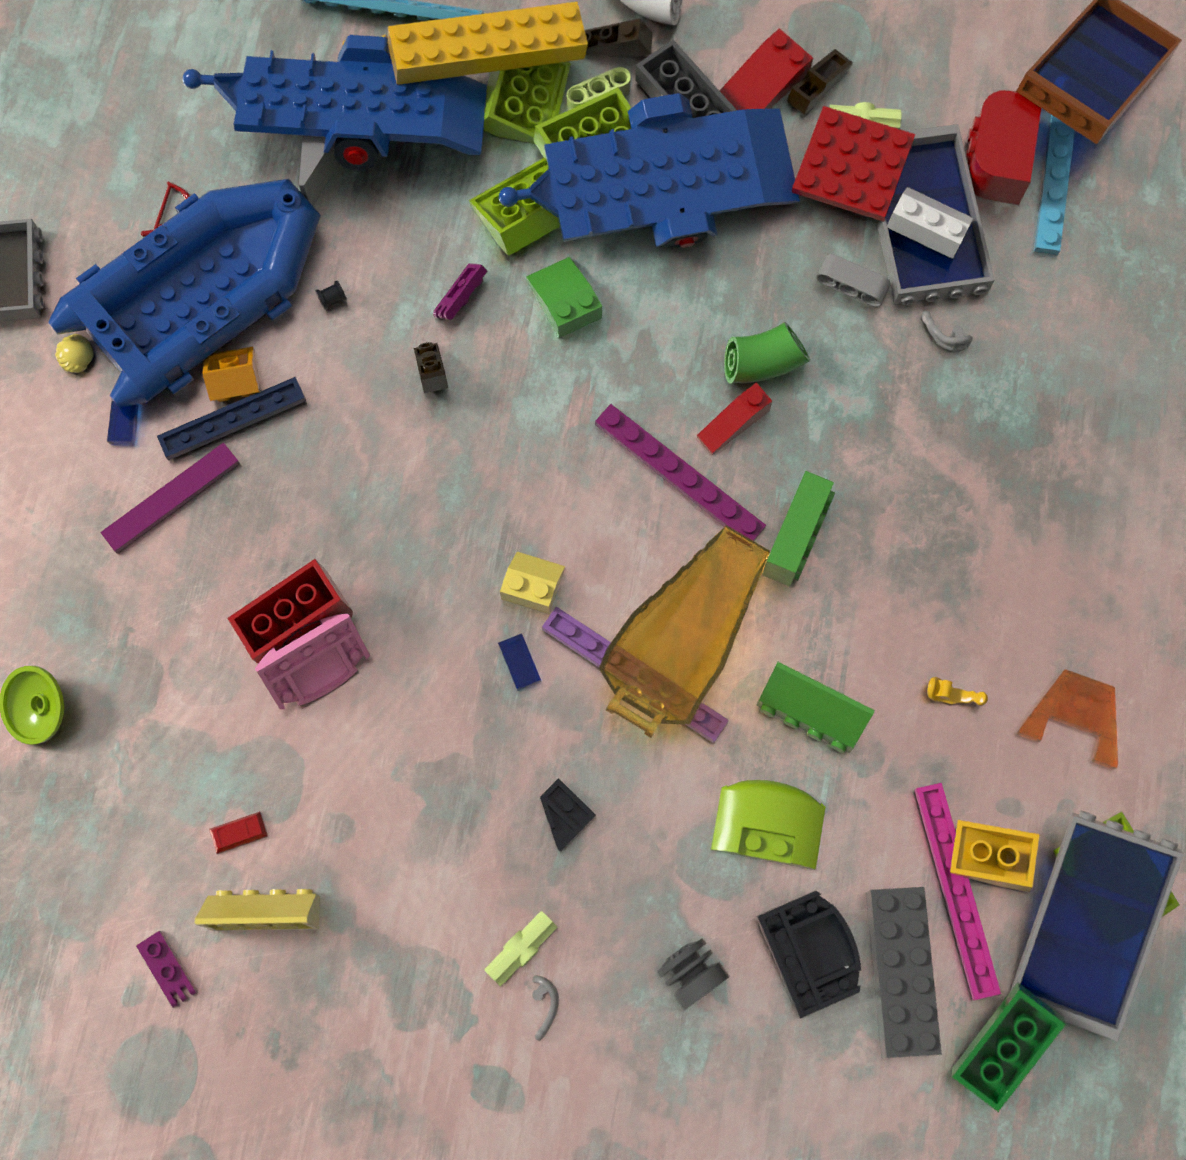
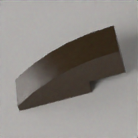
M834 49L810 68L805 78L792 87L786 101L805 115L837 84L852 66L853 62Z

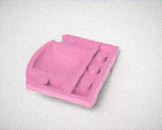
M348 613L321 619L322 625L278 651L273 647L258 663L255 670L280 710L285 709L283 703L297 702L298 706L331 692L358 671L355 666L362 656L366 660L369 658L370 654Z

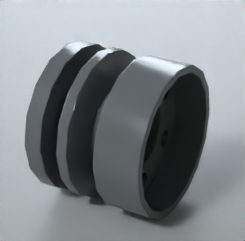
M703 938L686 944L667 958L663 966L657 971L660 977L669 971L673 973L674 976L665 982L667 987L677 982L681 984L682 987L674 994V997L683 1010L689 1008L730 977L720 962L709 967L706 965V960L713 953L711 949L702 956L699 955L697 951L706 945Z

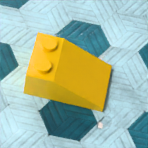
M958 820L950 873L1004 888L1030 892L1033 886L1040 834Z

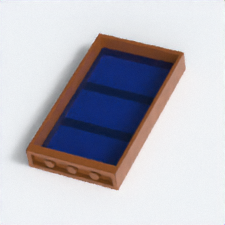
M1093 0L1026 72L1016 92L1095 144H1098L1168 62L1182 40L1121 0Z

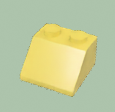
M516 552L507 569L500 589L501 600L550 614L565 566Z

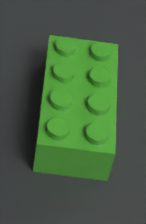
M805 471L762 573L763 576L789 587L793 579L799 580L807 561L802 557L808 559L816 540L815 536L819 533L826 516L825 514H827L835 492L831 491L834 482Z

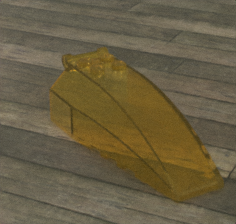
M726 525L702 550L700 549L693 556L692 560L685 566L683 565L677 574L669 581L667 580L653 596L651 595L630 615L607 647L599 666L600 672L615 694L608 704L606 711L612 715L616 713L645 731L644 734L650 738L653 737L660 724H690L715 687L724 669L770 551ZM621 701H625L653 720L650 723L621 705Z

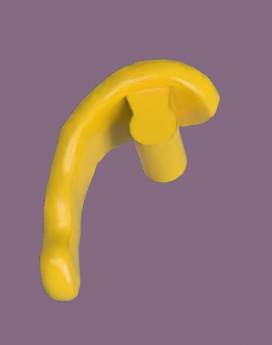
M932 677L929 680L927 695L929 699L935 702H944L950 705L975 702L979 706H983L988 701V695L985 692L976 693L975 691L968 692L963 689L953 688V682L941 680L938 677Z

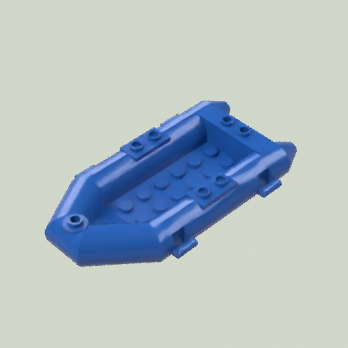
M290 179L210 190L200 198L195 193L175 207L178 212L175 216L101 269L96 264L76 278L79 284L60 297L48 324L57 335L85 330L120 371V375L110 393L111 399L119 408L148 403L166 388L173 395L194 380L189 371L263 316L267 315L274 321L292 307L287 299L296 291L321 215Z

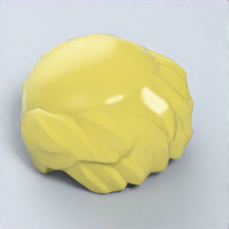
M80 334L64 337L57 344L55 353L56 360L62 369L72 373H80L87 369V365L94 356L90 342Z

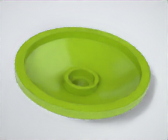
M39 666L17 668L10 673L3 683L0 692V714L8 732L22 743L39 744L52 738L58 731L64 714V699L58 682L44 668Z

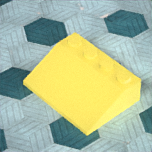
M298 889L297 894H286V890H270V895H259V890H243V895H232V891L219 890L216 891V895L207 896L195 918V925L212 931L319 929L320 896L313 894L312 889Z

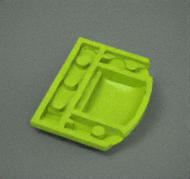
M746 780L728 787L727 785L723 786L720 793L711 850L816 870L826 807L805 791L776 781Z

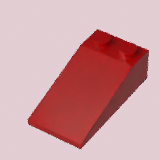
M779 28L757 48L720 89V92L736 110L771 109L791 91L793 86L806 77L808 70L812 67L813 57Z

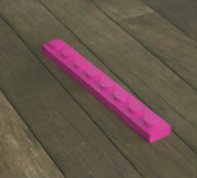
M942 783L916 788L915 794L972 999L978 1000L1001 994L969 878L950 873L956 831Z

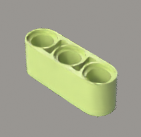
M617 67L572 86L567 91V110L617 87L626 97L630 93V72L624 67Z

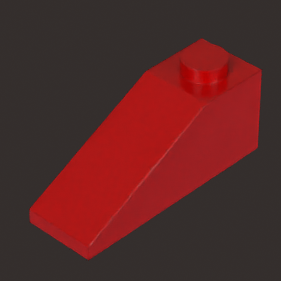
M756 382L734 399L699 432L697 438L713 455L770 412L771 398Z

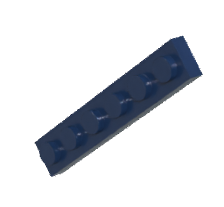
M293 377L157 435L166 459L171 460L306 402V399L296 377Z

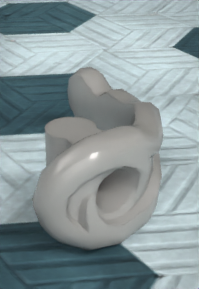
M924 311L922 313V320L926 324L929 333L942 348L952 352H959L966 349L973 341L971 335L964 336L963 329L960 326L953 328L950 337L944 335L935 325L930 312Z
M536 975L533 977V982L540 985L537 990H534L533 998L535 1000H543L547 993L550 994L551 998L548 1015L535 1034V1039L540 1041L546 1035L555 1019L559 1006V996L555 985L551 981Z

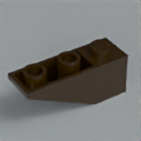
M641 18L585 30L588 43L586 55L634 58L651 54L653 33Z

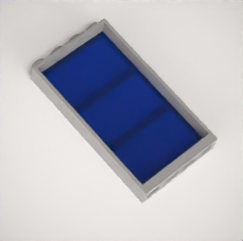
M954 124L907 131L915 134L914 141L885 220L883 222L876 219L887 273L891 282L890 287L894 304L911 305L921 300L933 302L942 297L959 298L964 294H985L990 291L995 279L959 125ZM907 187L973 218L953 259L887 228L892 213Z
M1080 811L1079 814L1072 812L1011 990L1018 982L1061 1014L1065 1022L1118 1041L1184 853L1177 849L1178 844L1172 841L1162 839L1160 843L1151 840V835L1135 829L1134 833L1123 830L1124 825L1107 820L1105 824L1096 821L1097 816L1091 813Z

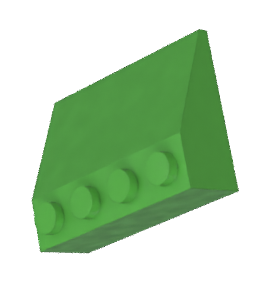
M777 662L757 702V706L760 707L762 713L770 717L776 715L784 719L783 723L791 728L797 729L800 727L808 731L807 735L817 741L823 739L831 743L830 746L834 750L845 753V751L850 753L875 712V710L780 662Z

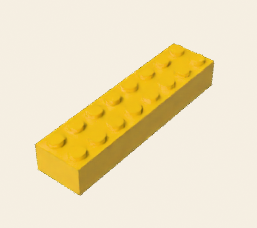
M578 1L388 26V46L397 85L585 59L588 45Z

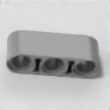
M834 254L826 256L816 276L817 280L823 285L874 307H879L882 304L891 285V282L886 277Z

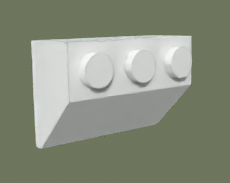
M907 187L892 213L887 228L953 259L973 218Z

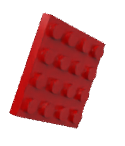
M823 106L793 184L792 193L884 222L915 134Z

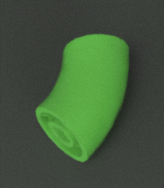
M783 322L777 327L759 334L731 337L728 340L725 351V376L728 383L764 381L784 375L803 366L810 361V357L788 323Z

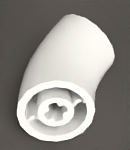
M620 0L635 13L647 19L668 25L677 24L683 5V0Z

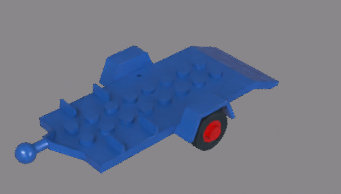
M348 35L338 54L337 62L316 61L314 53L311 55V60L275 58L274 51L271 50L270 58L246 56L243 73L201 75L195 69H188L182 77L184 85L189 89H196L200 85H214V88L236 111L234 131L326 137L323 153H328L335 142L334 156L336 161L344 168L352 171H365L372 168L377 162L379 152L382 156L388 157L389 141L442 144L467 155L481 154L487 85L467 76L397 85L388 46V38Z
M681 93L643 99L628 110L631 125L629 130L614 132V129H611L606 134L573 139L572 136L567 141L544 144L548 170L530 188L515 190L512 187H505L499 193V201L505 207L514 206L518 200L531 198L534 202L558 217L563 242L652 226L656 247L665 244L666 247L670 248L691 247L705 240L707 233L713 237L718 236L714 214L765 205H786L800 201L799 195L792 193L795 176L780 109H742L693 118L689 100Z

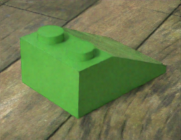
M570 257L526 276L558 339L602 319V305L598 297Z

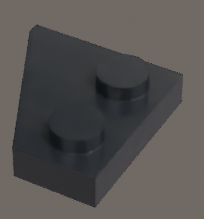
M559 778L540 796L557 849L561 853L596 817V814Z

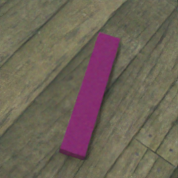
M223 442L100 533L112 549L119 553L239 465V461Z

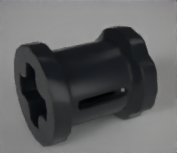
M338 280L334 281V285L323 290H315L324 310H327L328 306L341 300L343 302L347 301Z

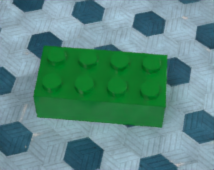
M1017 982L952 1067V1077L999 1112L1065 1027L1064 1017Z

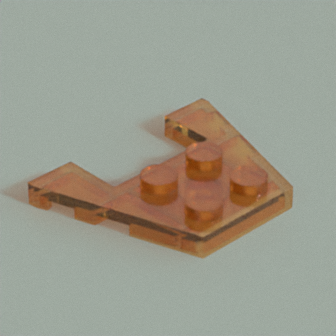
M1066 669L1063 670L1036 708H1034L1023 725L1018 729L1017 735L1040 742L1048 718L1098 735L1099 738L1092 762L1116 769L1118 766L1115 687Z

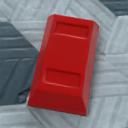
M261 812L209 829L216 854L268 837Z

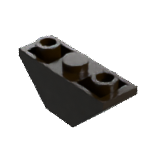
M426 342L414 348L424 393L448 388L438 343Z

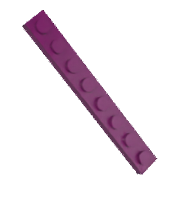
M612 404L595 420V425L748 546H751L766 528V524Z

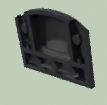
M816 890L757 916L764 939L767 941L786 986L787 993L800 1019L859 993L861 987L860 985L857 986L861 963L853 934L838 909L819 896L821 893Z

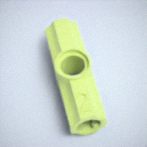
M861 102L855 106H829V108L900 129L902 112L898 109L875 108V105L869 102Z
M541 911L522 931L519 930L504 945V950L484 970L501 987L520 966L523 967L539 951L538 948L558 927Z

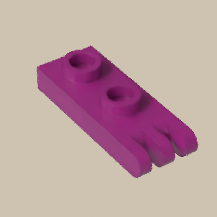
M469 263L434 309L433 316L435 318L452 320L460 308L469 301V296L474 289L481 285L483 277L488 272L487 269L481 264Z
M157 931L136 945L173 1008L179 1005L174 997L176 993L182 1002L188 999L183 990L184 988H187L192 996L197 993L196 988L162 931Z

